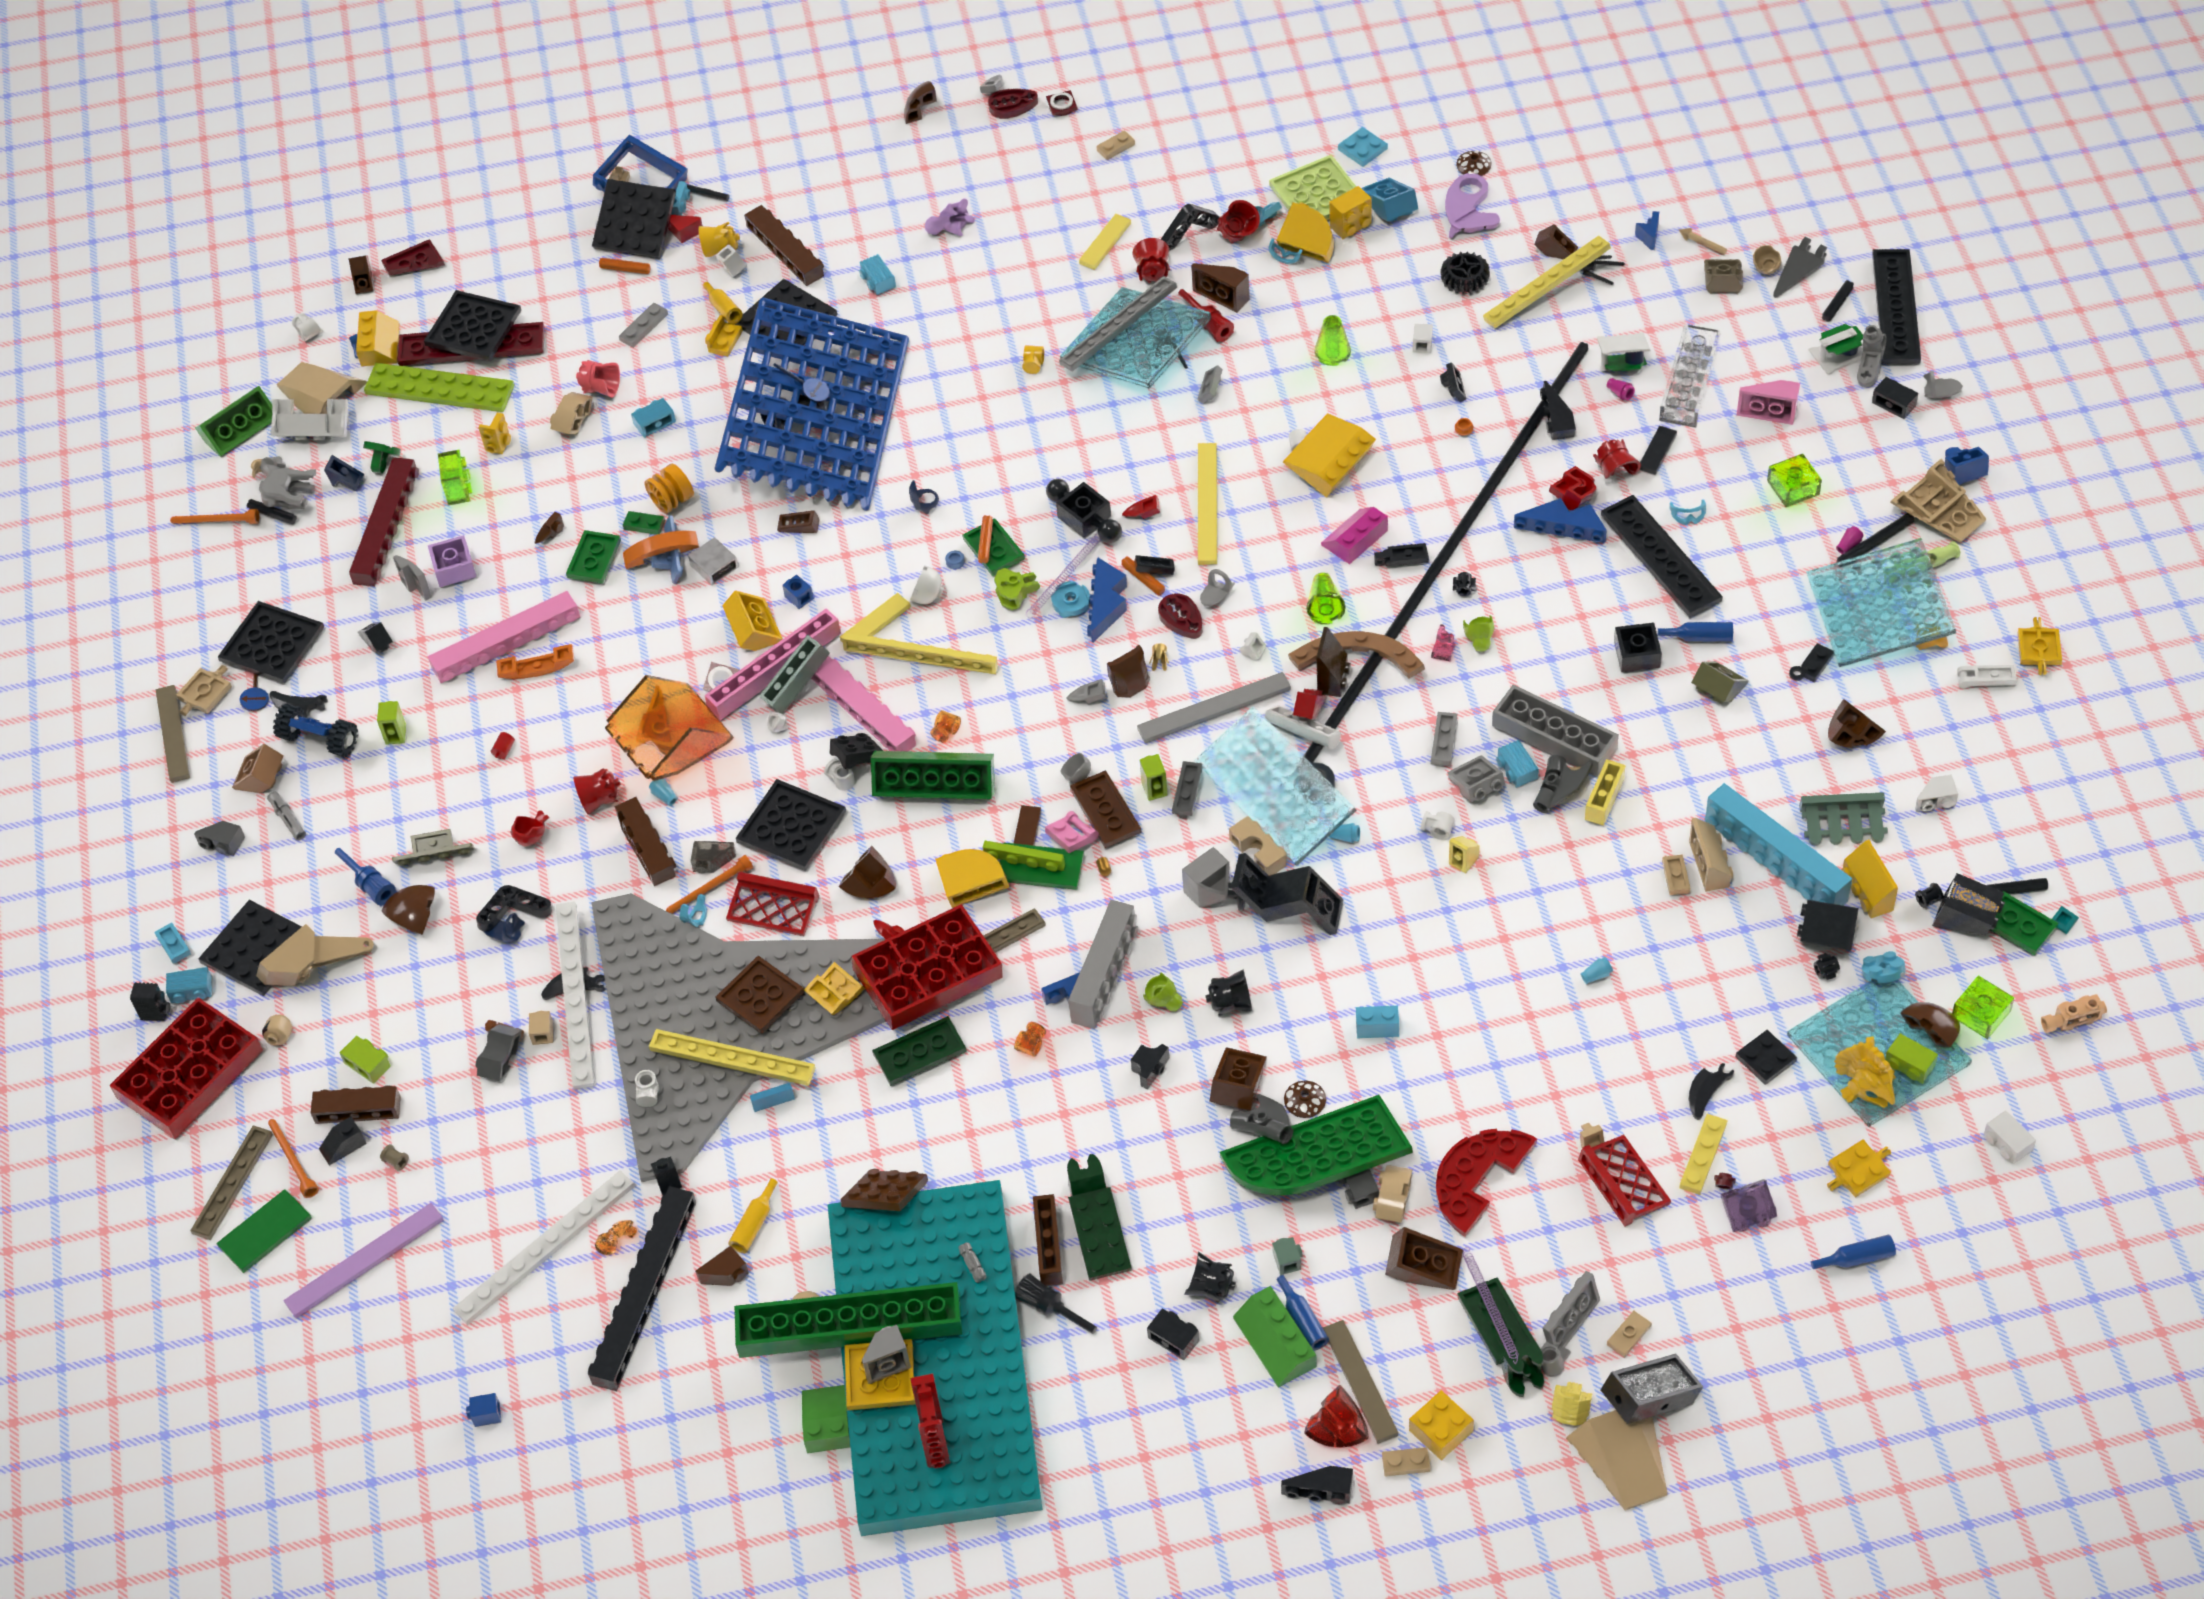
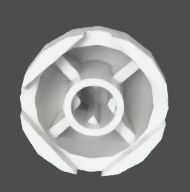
M924 565L910 600L920 604H929L936 597L940 598L944 589L941 586V575L935 569Z

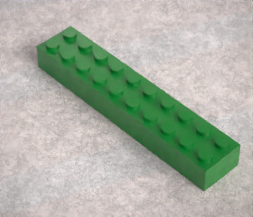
M957 1282L734 1306L735 1346L739 1358L871 1343L876 1332H879L884 1327L895 1325L898 1326L903 1340L963 1334L960 1293Z

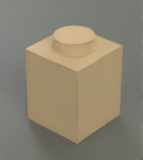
M540 1010L529 1013V1037L532 1045L553 1043V1019L550 1011Z

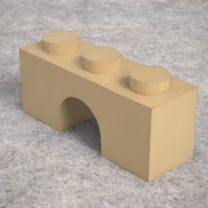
M1246 816L1229 828V840L1241 853L1249 848L1260 850L1254 854V861L1268 875L1276 874L1287 866L1285 850L1274 843L1271 835L1263 832L1257 821H1253L1249 816Z

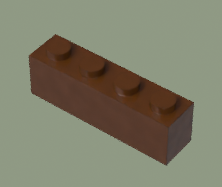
M391 1085L358 1089H323L312 1092L310 1114L315 1124L340 1123L349 1117H352L355 1122L399 1119L401 1096L397 1086Z
M1054 1194L1032 1196L1040 1281L1046 1286L1063 1284Z

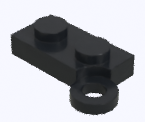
M1816 643L1801 666L1790 668V678L1795 681L1806 678L1815 683L1834 657L1835 651ZM1795 671H1798V672H1800L1801 674H1800V675H1795L1794 672H1795Z

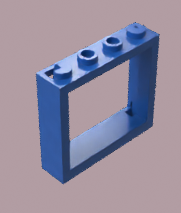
M629 134L593 174L592 185L597 190L605 192L606 177L628 152L674 178L667 187L677 190L679 181L685 182L687 180L688 168Z

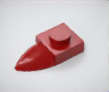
M1157 495L1132 504L1122 513V516H1141L1145 519L1160 513Z
M880 920L873 921L874 927L885 939L904 931L898 925L891 926Z

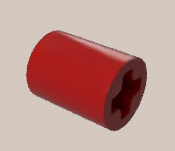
M500 732L490 750L491 754L495 758L505 759L515 742V738L507 732Z

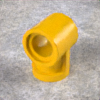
M1025 345L1022 369L1026 373L1037 374L1040 371L1041 365L1044 362V346Z

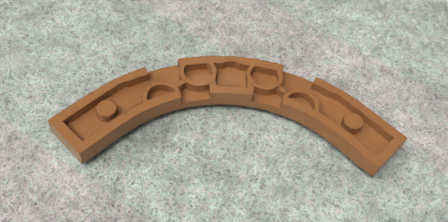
M1348 631L1333 634L1344 649L1378 652L1379 656L1388 659L1396 665L1408 679L1425 670L1423 662L1408 647L1388 636L1365 631ZM1321 637L1288 654L1289 660L1299 671L1316 662Z

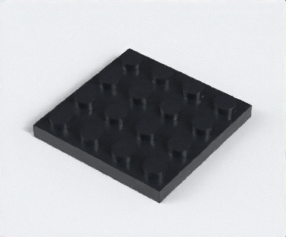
M607 179L592 247L594 249L661 259L676 190Z
M784 278L762 297L835 317L838 315L835 308ZM759 300L735 324L742 326V330L749 335ZM760 325L758 334L769 337L771 327ZM778 330L776 339L787 341L789 332ZM796 334L794 343L804 346L807 337Z
M455 290L424 339V344L428 347L490 362L521 313V305Z
M258 600L217 657L222 663L285 684L325 626L323 622Z
M776 779L736 836V843L806 871L846 813V807Z
M249 899L198 960L204 966L264 997L273 985H265L256 976L260 962L302 926Z

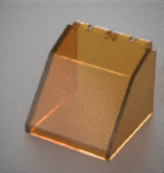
M645 675L608 717L606 720L608 725L605 726L608 734L615 739V742L623 752L627 753L628 758L638 767V770L644 777L653 781L678 775L727 745L734 738L688 683L651 675Z

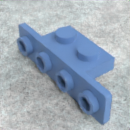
M672 515L668 516L664 525L665 533L676 531L677 529ZM678 549L650 557L652 568L670 570L673 584H676L679 577H682L683 566H680L681 552Z

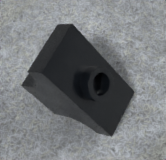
M1161 1043L1156 1048H1149L1141 1044L1131 1058V1071L1140 1076L1141 1087L1148 1090L1156 1077L1162 1075L1165 1064L1170 1058L1168 1046Z

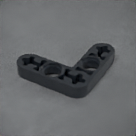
M1186 204L1181 208L1161 240L1167 243L1171 251L1178 245L1191 224L1213 229L1218 226L1220 216L1213 210L1194 204Z
M504 885L497 890L478 913L476 922L479 930L490 931L511 907L539 918H546L552 913L551 901L515 886ZM523 899L530 900V902L525 904L520 903ZM494 906L502 907L499 910H492Z

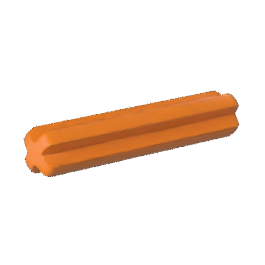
M603 257L599 260V267L604 269L649 274L651 271L649 263Z
M984 515L982 517L978 562L981 564H986L989 561L993 517L991 515Z
M1129 556L1121 560V565L1155 594L1160 596L1165 592V586L1151 574L1137 572L1134 560Z

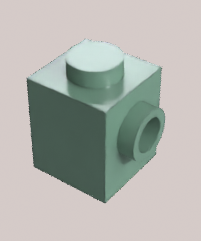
M1293 1237L1280 1238L1276 1242H1272V1253L1280 1275L1301 1270L1300 1257H1303L1300 1244L1296 1245Z

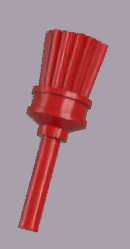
M1184 289L1179 290L1178 294L1197 311V322L1205 330H1208L1216 342L1226 341L1234 333V323L1223 317L1221 312L1213 305L1202 306Z

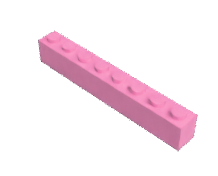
M567 590L427 656L431 669L440 683L446 682L580 618L579 610Z
M827 608L704 695L707 709L719 721L767 687L807 635L822 646H825L840 635L839 619Z
M828 656L811 679L889 751H910L916 746L914 730L911 727H906L899 716H894L887 705H882L872 692L869 693L860 681L857 682L848 670L845 671L836 659Z

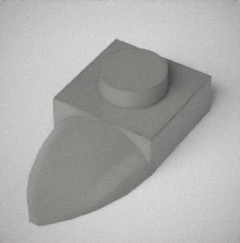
M998 74L986 80L979 87L980 92L987 93L988 95L997 92L1003 86L1002 75Z
M1102 679L1084 684L1072 691L1066 699L1070 701H1086L1088 704L1106 698L1105 683Z

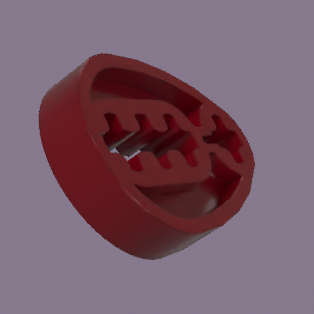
M1020 88L999 90L994 92L988 99L989 112L999 119L1017 117L1038 105L1037 92Z
M1174 593L1165 596L1158 605L1159 619L1168 629L1191 639H1197L1202 636V617L1197 605L1189 596ZM1171 605L1175 606V612H1173V607Z

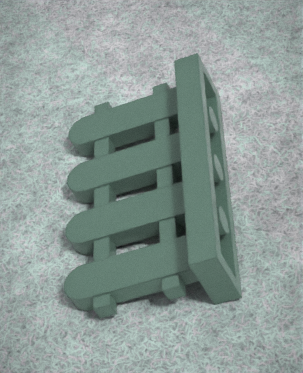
M1885 793L1801 796L1799 809L1802 812V819H1806L1807 831H1804V838H1808L1809 843L1813 846H1818L1821 843L1822 837H1829L1833 845H1839L1842 842L1843 836H1850V840L1854 844L1861 843L1863 835H1871V839L1875 843L1882 842L1884 834L1888 833V828L1883 827L1882 815L1886 813L1885 808H1883ZM1861 816H1868L1870 828H1862ZM1840 817H1848L1849 829H1842ZM1820 818H1827L1828 830H1821Z

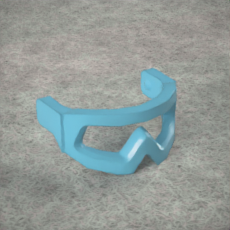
M1274 238L1271 239L1268 249L1276 260L1286 264H1293L1299 261L1303 250L1300 249L1299 252H1285L1282 247L1274 243ZM1274 248L1281 251L1282 257L1274 252ZM1289 255L1295 256L1294 259H1285L1284 257Z
M1701 499V505L1691 509L1675 507L1673 502L1669 503V509L1672 517L1677 522L1688 525L1692 521L1694 524H1697L1703 520L1706 514L1705 499ZM1701 510V515L1697 518L1692 514H1689L1686 519L1677 516L1678 512L1693 513Z
M698 895L696 905L690 914H688L689 906L682 904L679 919L684 923L689 921L694 927L699 928V925H703L707 917L706 896ZM697 911H702L700 919H692Z

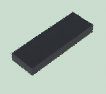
M1659 425L1640 461L1641 471L1654 475L1657 474L1677 436L1676 430Z

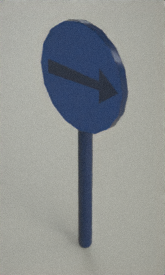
M773 364L774 367L803 384V393L808 399L814 402H822L828 398L829 388L822 380L810 378L803 381L780 365Z

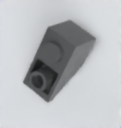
M226 821L215 823L194 833L200 847L213 849L220 854L232 856L235 855L245 839L241 826Z

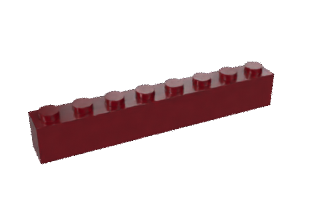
M392 458L349 570L353 585L375 587L377 579L379 580L381 577L382 566L386 563L388 550H391L392 540L397 534L399 521H402L403 510L408 505L409 494L413 492L415 478L419 476V468L416 467L414 459Z

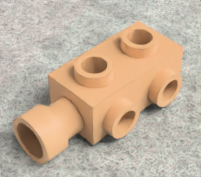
M2098 994L2085 995L2078 1000L2065 1001L2059 1004L2055 1015L2049 1014L2041 1017V1025L2046 1033L2056 1031L2058 1027H2060L2061 1031H2070L2076 1026L2090 1025L2094 1021L2102 1019V1015L2107 1013V1007L2105 1002L2100 1000Z

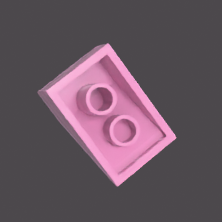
M1777 380L1740 387L1736 416L1793 425L1800 383Z

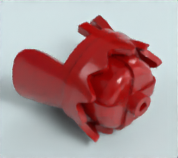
M1235 200L1229 205L1228 211L1224 212L1218 219L1217 231L1222 233L1224 239H1229L1231 244L1236 241H1242L1247 235L1257 230L1260 223L1259 213L1250 202Z
M1146 238L1134 246L1132 256L1137 264L1136 272L1139 275L1140 281L1145 279L1148 283L1152 281L1157 282L1163 276H1168L1170 267L1167 260L1170 250L1165 241L1159 238Z
M1618 439L1605 441L1597 449V455L1593 454L1595 462L1603 469L1605 479L1614 476V471L1621 466L1632 475H1635L1641 468V463L1629 453L1624 439H1621V441Z
M602 768L592 775L573 776L578 797L587 815L603 804L619 802L615 799L619 796L618 786L621 785L619 778L615 779L613 773L608 771V769Z

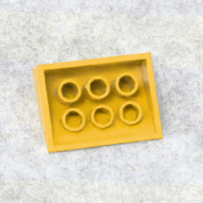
M1327 413L1283 460V463L1327 498L1370 451L1376 438L1362 427Z

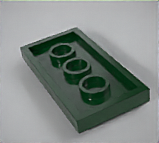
M949 1016L872 1050L873 1056L890 1086L967 1052L966 1046Z

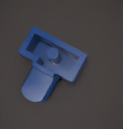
M1979 446L1969 450L1967 448L1961 450L1959 447H1950L1945 450V467L1954 474V479L1958 485L1988 475L1989 455Z

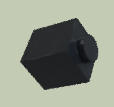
M671 1156L651 1163L662 1195L667 1193L669 1186L682 1188Z

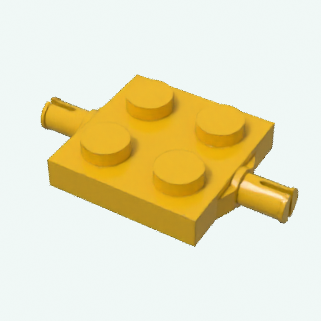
M2034 617V627L2018 628L2017 631L2020 665H2038V674L2042 675L2043 672V675H2046V665L2062 664L2059 629L2042 627L2041 617H2038V620L2037 617Z
M1864 1139L1860 1140L1829 1160L1828 1165L1834 1171L1836 1178L1827 1183L1828 1189L1830 1188V1191H1833L1842 1185L1856 1198L1890 1176L1891 1171L1883 1163L1882 1159L1890 1155L1891 1150L1885 1146L1876 1152Z

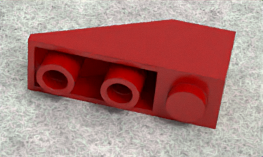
M1304 688L1303 692L1298 691L1293 715L1316 719L1327 696L1322 695L1323 691Z

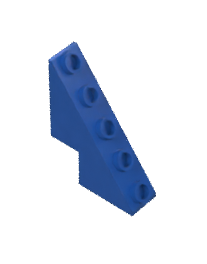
M1559 498L1514 514L1513 527L1519 530L1597 543L1606 542L1607 529L1591 504L1569 511L1562 499Z
M1099 557L1096 560V564H1093L1092 567L1095 579L1091 580V591H1094V594H1090V606L1093 607L1092 610L1089 609L1088 615L1091 625L1087 626V636L1091 637L1093 643L1127 611L1126 598L1120 595L1127 588L1126 574Z

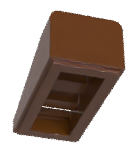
M815 510L779 515L777 531L817 533L820 519Z

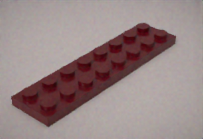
M544 322L513 324L493 358L544 353ZM429 332L399 334L397 359L399 366L477 359L425 346L424 339Z

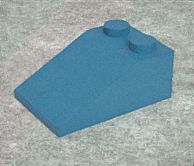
M1390 177L1362 187L1372 198V209L1374 212L1388 222L1394 221L1402 215H1410L1413 213L1412 211L1419 209L1415 189Z

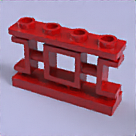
M928 1374L910 1378L920 1420L918 1427L928 1468L944 1467L946 1464H950V1458L942 1426L943 1417L934 1375Z

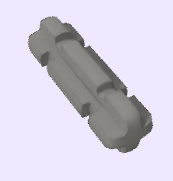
M966 1242L960 1245L959 1251L962 1257H964V1261L975 1282L980 1283L984 1281L986 1274L983 1268H981L975 1253L972 1251L970 1243Z

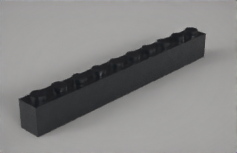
M669 1186L667 1193L662 1195L661 1207L653 1216L652 1228L645 1235L643 1249L638 1251L637 1263L629 1272L628 1284L621 1291L619 1305L614 1307L613 1319L605 1328L604 1340L597 1347L595 1361L589 1365L588 1376L592 1385L617 1392L697 1202L694 1192Z

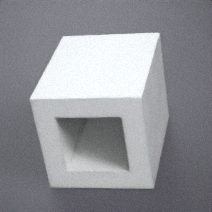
M729 244L715 255L724 269L733 277L741 273L747 266L737 251Z
M1414 323L1412 352L1431 353L1433 324Z

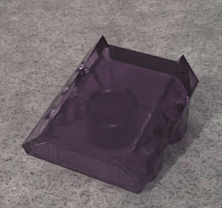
M1766 1179L1720 1194L1732 1232L1747 1231L1750 1226L1755 1224L1759 1227H1767L1771 1224L1772 1219L1777 1217L1776 1206L1774 1205Z

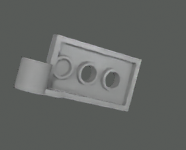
M1585 1271L1581 1277L1577 1278L1574 1287L1563 1297L1562 1303L1550 1314L1549 1320L1542 1328L1546 1342L1541 1347L1543 1353L1541 1368L1544 1374L1548 1376H1557L1562 1373L1564 1362L1571 1354V1351L1565 1347L1600 1302L1593 1273Z

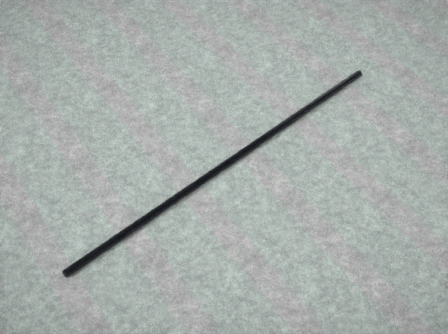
M1580 342L1552 383L1551 387L1557 394L1560 393L1588 351L1589 345L1587 343ZM1544 399L1540 401L1384 634L1385 636L1393 639L1397 638L1544 417ZM1372 652L1324 725L1333 729L1337 728L1383 659L1382 656H1379L1378 652ZM1312 742L1297 764L1296 771L1299 773L1304 766L1313 763L1324 746Z

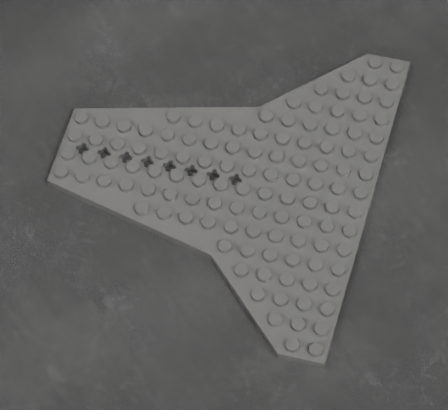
M632 893L591 902L641 1183L656 1179L651 1163L661 1158L671 1156L677 1173H684L753 1082L766 1077L650 1051L649 1044L656 1029L801 1061L886 1022L865 989L849 1005L835 1015L829 1013L804 991L803 994L805 996H803V999H797L763 1034L723 1007L715 998L757 956L763 958L804 989L817 974L821 977L833 962L837 963L856 981H860L852 969L851 956L886 940L885 938L723 941L698 927H694L688 922H682L679 917ZM642 1070L654 1072L659 1085L657 1104L651 1107H642L636 1103L635 1076Z

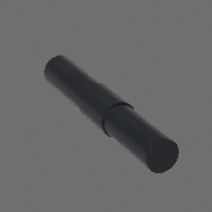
M687 184V188L692 193L728 201L730 198L729 194Z

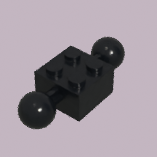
M1056 478L1047 484L1046 495L1052 502L1056 503L1057 517L1083 538L1096 528L1098 529L1099 538L1105 543H1115L1121 538L1122 527L1120 523L1114 519H1109L1111 517L1110 501L1088 484L1082 482L1071 492L1068 483L1063 479Z

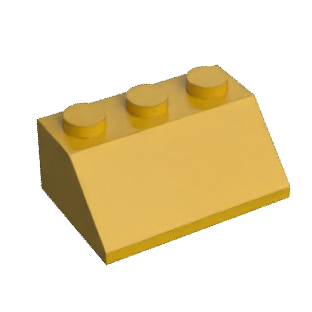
M378 310L359 312L356 353L361 367L374 366L375 363H397L400 327L398 320Z
M735 590L722 605L738 645L741 648L757 651L777 644L783 639L765 598Z
M1868 839L1844 859L1841 870L1852 877V893L1859 898L1862 910L1867 912L1872 919L1894 911L1898 886Z

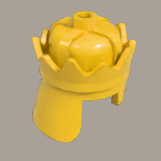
M729 222L717 227L699 226V239L705 257H712L718 254L728 244L733 249H738L737 241L740 240V235L734 231L732 226H727L730 224Z

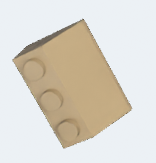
M1696 817L1692 818L1689 844L1705 892L1729 888L1730 881L1733 879V870L1731 866L1728 867L1727 865L1728 857L1726 850H1722L1721 834L1716 832L1714 825Z

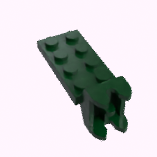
M1089 1154L1087 1169H1080L1079 1163L1073 1158L1067 1164L1068 1187L1071 1195L1068 1197L1089 1281L1132 1271L1111 1187L1106 1188L1101 1162L1094 1154Z
M1496 1277L1486 1281V1284L1512 1338L1517 1353H1519L1518 1361L1515 1358L1517 1357L1515 1354L1516 1350L1510 1353L1513 1356L1509 1357L1477 1286L1457 1293L1459 1302L1496 1366L1501 1364L1505 1382L1512 1393L1516 1396L1524 1397L1525 1386L1523 1383L1525 1381H1530L1534 1387L1540 1390L1543 1389L1544 1376L1541 1370L1543 1353L1499 1278Z

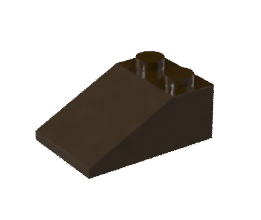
M1324 627L1316 657L1317 690L1323 691L1322 695L1341 697L1342 690H1346L1347 678L1345 676L1350 674L1351 663L1348 662V654L1328 627Z

